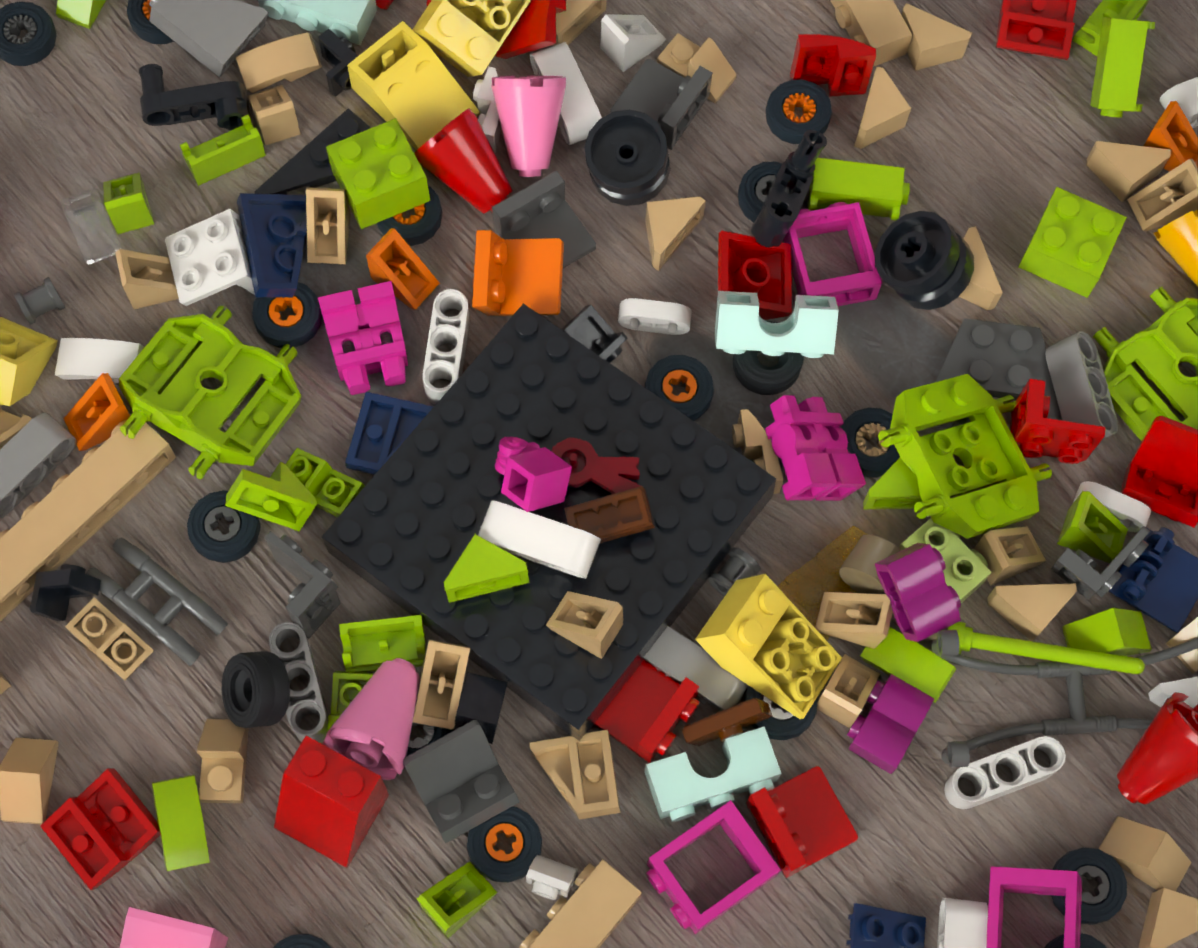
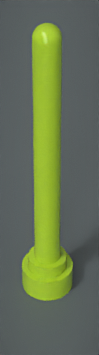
M957 622L947 628V630H957L960 655L962 651L970 652V648L1130 674H1140L1145 668L1144 662L1139 658L973 632V628L965 627V622Z

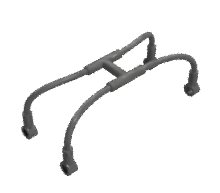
M957 630L938 631L937 639L932 643V651L937 656L961 666L1009 675H1036L1037 678L1066 677L1070 718L1043 719L1040 723L1013 726L967 741L948 742L947 748L943 750L941 757L951 768L968 767L970 750L1016 736L1034 733L1062 735L1115 732L1117 728L1147 729L1152 720L1116 718L1114 715L1087 717L1082 676L1110 674L1111 670L1055 661L1037 662L1036 665H1011L970 658L959 654ZM1198 637L1174 647L1135 658L1141 659L1145 666L1161 662L1197 649Z

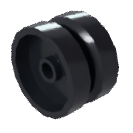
M630 109L614 111L599 119L589 131L584 146L587 167L596 189L610 202L624 206L643 204L656 197L667 184L671 168L666 136L658 122L650 116Z
M917 211L905 214L893 222L882 234L875 250V267L880 278L893 288L903 300L914 308L932 310L951 303L966 289L974 272V255L968 243L954 231L953 227L935 212Z

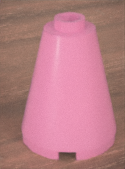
M536 75L527 77H492L491 87L511 169L519 170V176L521 177L541 176V170L549 168L566 89V77Z
M400 658L383 662L327 731L322 744L375 772L383 780L395 779L397 773L400 775L405 767L403 760L407 756L420 684V676L416 672L415 666Z

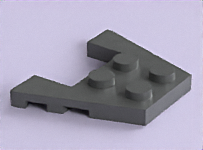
M964 318L935 382L969 374L992 397L1002 398L1011 395L1014 397L1013 400H1017L1029 379L1045 381L1044 395L1050 396V408L1047 418L1062 420L1046 361V346L1041 329ZM955 421L934 427L947 429L952 428L955 424Z

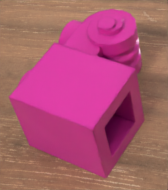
M518 437L501 438L499 451L497 452L498 457L495 462L497 472L504 475L501 493L526 512L564 502L572 466L546 447L540 448L535 442L528 443Z

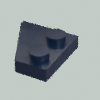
M366 392L346 457V468L375 475L432 410L433 406Z

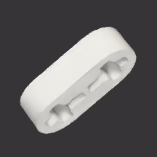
M629 298L620 303L618 323L622 327L631 330L681 335L688 333L690 330L692 311L683 304Z
M1087 481L1080 484L1074 501L1082 491H1089L1128 531L1137 533L1143 526L1146 527L1151 515V509L1146 504L1095 482Z

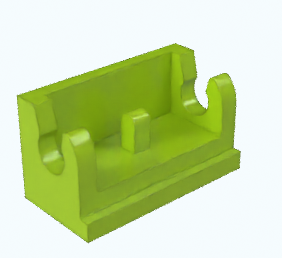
M1102 0L1080 30L1076 32L1072 41L1098 57L1103 17L1138 20L1149 0Z
M249 114L241 117L242 126L193 148H189L187 142L179 144L183 158L198 186L266 156L261 136L257 128L253 127Z
M421 615L339 624L340 637L343 644L342 659L346 672H376L383 662L393 661L396 658L404 659L415 667L423 666L426 654V641Z

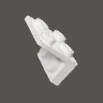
M232 209L223 211L165 238L181 304L188 306L236 284L255 295L240 217Z

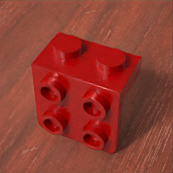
M1164 416L1156 417L1126 468L1120 493L1146 504L1153 512L1195 528L1198 523V430Z
M644 660L594 725L601 730L608 729L609 735L648 763H651L657 753L664 756L677 737L673 730L681 719L687 723L700 704L696 699L699 686L687 677L679 684Z

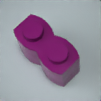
M916 543L875 563L880 583L891 602L894 617L906 640L919 642L961 621L958 610L961 608L960 598L954 588L947 586L943 573L946 568L945 561L936 548H932L930 544Z
M893 674L889 676L885 683L877 680L867 699V702L872 704L866 718L859 714L847 733V736L853 739L848 750L892 774L907 751L934 698Z

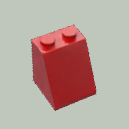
M305 736L283 773L274 828L348 868L387 800L389 793L380 775L318 741Z

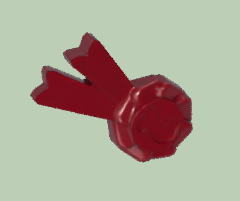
M571 437L557 443L551 450V452L572 466L568 486L579 488L591 480L612 494L640 487L639 484L628 480H639L640 472L637 468L640 458L598 457L593 446L588 441Z

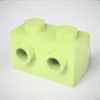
M930 518L903 541L899 548L904 550L916 543L930 544L932 548H936L945 561L946 568L943 571L945 583L947 586L954 588L962 603L984 584L992 572L987 568L988 563L986 559L975 549L970 550L959 539V534L934 523Z

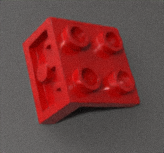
M1029 379L1016 400L1015 408L1011 412L1010 431L1023 456L1026 458L1056 457L1060 462L1067 464H1077L1086 461L1105 437L1106 428L1047 418L1050 408V396L1044 395L1045 381Z
M819 766L769 791L764 787L751 794L746 802L785 878L858 840V834Z

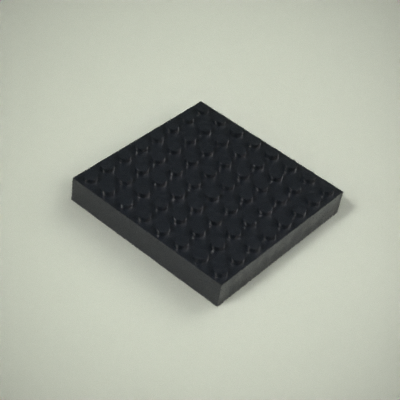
M523 303L322 535V539L332 556L412 616L421 615L423 624L446 642L470 647L468 657L470 660L495 679L508 682L507 688L580 741L645 660L643 657L664 630L674 623L773 497L776 478ZM518 437L528 443L535 442L540 448L546 447L550 451L553 446L567 438H578L588 441L593 446L598 457L640 458L637 468L640 472L639 480H628L645 488L655 528L600 543L586 579L516 556L526 562L530 583L451 603L448 601L443 582L473 536L479 534L491 501L501 502L522 509L501 493L504 475L495 469L501 438ZM590 480L579 488L568 486L564 502L530 511V513L568 525L564 508L609 496L612 493ZM567 591L615 601L623 607V626L602 659L546 626Z

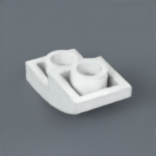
M488 66L484 80L478 79L476 82L473 100L477 101L478 110L480 111L478 121L495 153L499 142L501 123L491 85L492 77H498L496 68Z
M61 338L55 375L64 380L98 379L102 373H109L113 382L119 383L120 376L139 355L144 346L139 343L107 339Z
M536 855L527 872L526 883L533 885V893L556 900L558 894L565 897L568 896L578 869Z

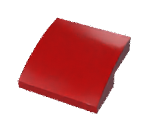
M531 0L495 54V57L508 59L556 44V14L566 11V0Z
M1002 0L996 48L1068 60L1075 25L1073 18L1077 0Z
M799 34L791 66L790 79L806 80L817 85L828 84L829 97L865 94L876 59V49L864 43L838 36Z
M107 768L78 797H70L40 825L90 890L96 889L119 872L160 836L157 820L115 768Z

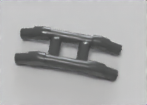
M124 538L117 539L113 544V550L141 572L136 579L124 590L97 568H90L86 574L100 579L99 591L124 610L186 664L191 666L201 654L168 625L173 618L185 607L186 610L204 623L216 635H219L228 623L206 602L154 562L141 549L132 545ZM153 583H156L171 596L155 615L137 601Z

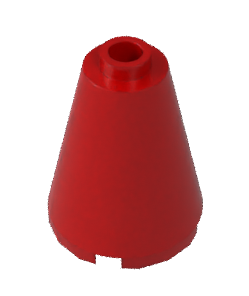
M470 108L458 115L442 128L439 133L431 137L414 152L420 165L483 214L489 210L492 212V207L509 198L507 195L513 191L475 113Z
M1175 692L1166 699L1118 771L1117 778L1120 782L1118 789L1130 802L1136 803L1138 801L1141 804L1147 805L1198 778V704L1194 708L1186 704L1184 701L1189 696Z

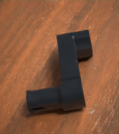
M147 64L139 69L143 92L140 98L142 118L144 123L148 125H173L216 117L217 125L220 128H226L231 131L243 125L241 117L248 114L250 116L246 88L240 82L224 81L165 91L161 66Z
M810 129L804 133L796 151L788 155L786 161L782 163L775 175L759 215L751 227V233L754 235L756 242L768 248L780 246L799 214L813 180L812 175L815 170V161L822 149L827 145L826 137L822 133L819 134L815 143L812 144V139L817 132L816 130ZM786 186L792 189L790 194L785 192Z

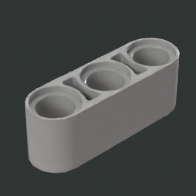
M1079 331L1049 346L1046 349L1045 356L1062 420L1103 426L1106 428L1103 439L1116 434L1118 431V421L1098 349L1092 337L1084 331Z
M41 413L34 417L0 449V519L10 513L69 456L76 446V438L48 413Z
M283 622L275 626L270 633L269 646L271 653L277 655L283 662L288 674L289 686L291 681L299 675H305L310 678L309 685L304 690L293 691L290 689L289 704L286 710L288 722L294 734L301 742L305 736L321 742L325 739L328 731V712L311 646L303 629L298 624ZM295 637L300 640L296 650L288 653L280 651L281 643L285 639ZM308 714L319 715L320 721L316 728L308 731L300 729L299 724L304 716Z
M669 626L643 657L645 661L654 666L659 672L663 671L665 676L670 677L679 684L682 683L685 677L699 686V702L704 705L708 702L720 711L738 705L749 686L721 668L702 647Z

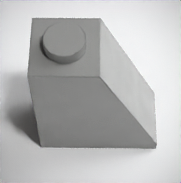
M151 0L149 3L151 6L149 21L218 77L222 76L235 61L236 56L241 54L265 26L269 13L262 7L239 0Z

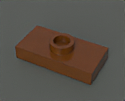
M643 486L564 508L569 526L599 537L601 539L600 543L655 528L646 490Z
M753 698L686 725L682 732L686 743L695 746L704 745L720 738L721 742H724L727 738L744 733L743 728L773 717L767 702Z

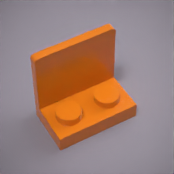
M477 230L472 307L487 316H513L524 303L540 315H559L561 309L564 242L560 238L503 239L491 230Z

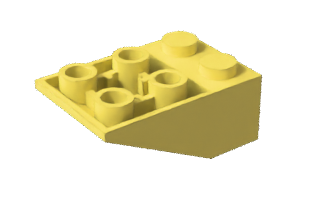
M432 0L412 30L433 51L467 77L482 75L531 0Z
M404 21L400 22L347 65L351 88L386 122L396 118L407 141L416 150L466 109L470 108L476 117L480 115L478 108L430 46Z
M766 574L736 580L695 639L721 668L799 719H804L842 659L836 650Z

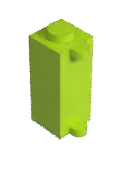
M1103 17L1090 104L1092 107L1101 109V116L1122 118L1123 111L1142 112L1143 104L1136 103L1147 30L1155 29V22Z
M817 158L812 175L813 180L809 187L807 208L814 211L816 209H825L829 205L838 202H845L847 204L859 202L863 215L888 217L890 220H898L900 206L907 205L910 183L904 182L905 168Z

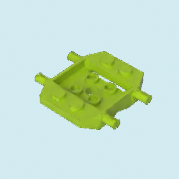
M1163 286L1150 295V298L1164 312V315L1151 326L1138 332L1127 341L1123 340L1121 343L1112 336L1106 327H1103L1092 337L1107 353L1108 360L1103 371L1114 410L1141 441L1153 420L1158 416L1167 417L1198 430V299L1186 298L1176 303L1164 290ZM1133 362H1136L1142 368L1146 377L1153 381L1170 400L1172 407L1185 417L1184 421L1181 422L1134 369L1131 365ZM1180 362L1190 363L1196 369V376H1184L1180 372L1178 364Z
M221 305L218 306L210 318L204 314L168 318L119 378V388L133 409V413L120 427V431L125 436L128 434V438L134 439L143 425L150 421L199 450L201 454L188 468V471L193 476L197 473L196 478L202 479L215 462L254 466L301 402V394L288 368V365L298 355L297 350L293 346L290 349V345L285 344L277 356H274L262 348L244 345L228 328L224 327L225 323L232 317V313L228 308L224 311V306ZM212 377L218 379L222 386L215 390H209L204 388L200 382L205 378ZM260 377L266 379L225 433L221 431L222 426Z
M969 374L904 390L896 397L890 429L880 431L878 440H884L881 443L883 447L895 445L902 461L917 476L922 502H917L914 505V512L921 511L916 515L919 519L930 516L934 523L968 539L990 530L1029 519L1039 512L1037 482L1050 479L1052 470H1046L1050 467L1047 463L1030 468L1002 416V413L1014 411L1016 401L1010 402L1014 397L1007 395L999 399H993L992 395ZM969 417L971 421L924 436H919L917 433L920 430ZM953 454L962 460L964 467L957 465Z

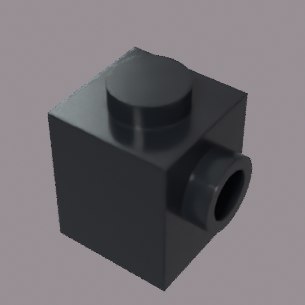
M467 672L455 717L454 730L473 720H477L488 743L493 744L508 682Z

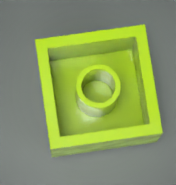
M396 118L326 146L332 172L340 188L346 190L348 204L361 229L431 201L426 175Z
M1056 187L1018 268L1088 298L1100 279L1127 217Z

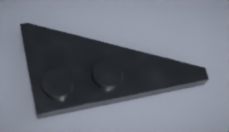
M348 108L254 191L255 194L287 195L288 191L310 185V188H316L337 181L331 169L326 146L368 130L371 127Z

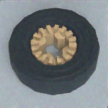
M868 407L855 411L844 420V424L841 426L847 435L848 453L856 454L864 477L877 478L882 476L900 458L895 445L889 447L881 446L884 440L878 442L880 449L876 447L866 449V440L863 437L866 439H871L873 436L878 438L880 431L890 429L893 414L881 408Z

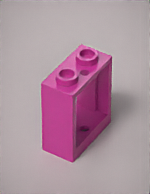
M838 202L829 205L825 209L814 211L800 209L796 220L784 238V243L791 244V270L798 295L835 297L837 306L877 299L882 280L875 267V256L859 202L852 204ZM847 229L859 273L810 282L798 238Z
M730 800L650 856L647 861V866L650 870L645 874L659 894L665 891L674 903L670 911L684 930L690 926L692 931L697 934L775 878L781 869ZM720 824L755 876L700 914L665 862Z
M990 866L986 948L1002 947L1004 892L1066 896L1064 948H1080L1082 879L1078 871Z

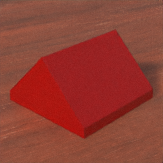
M721 231L718 236V291L757 293L759 316L763 320L788 317L792 314L791 244L782 242L780 246L768 248L756 242L753 236Z

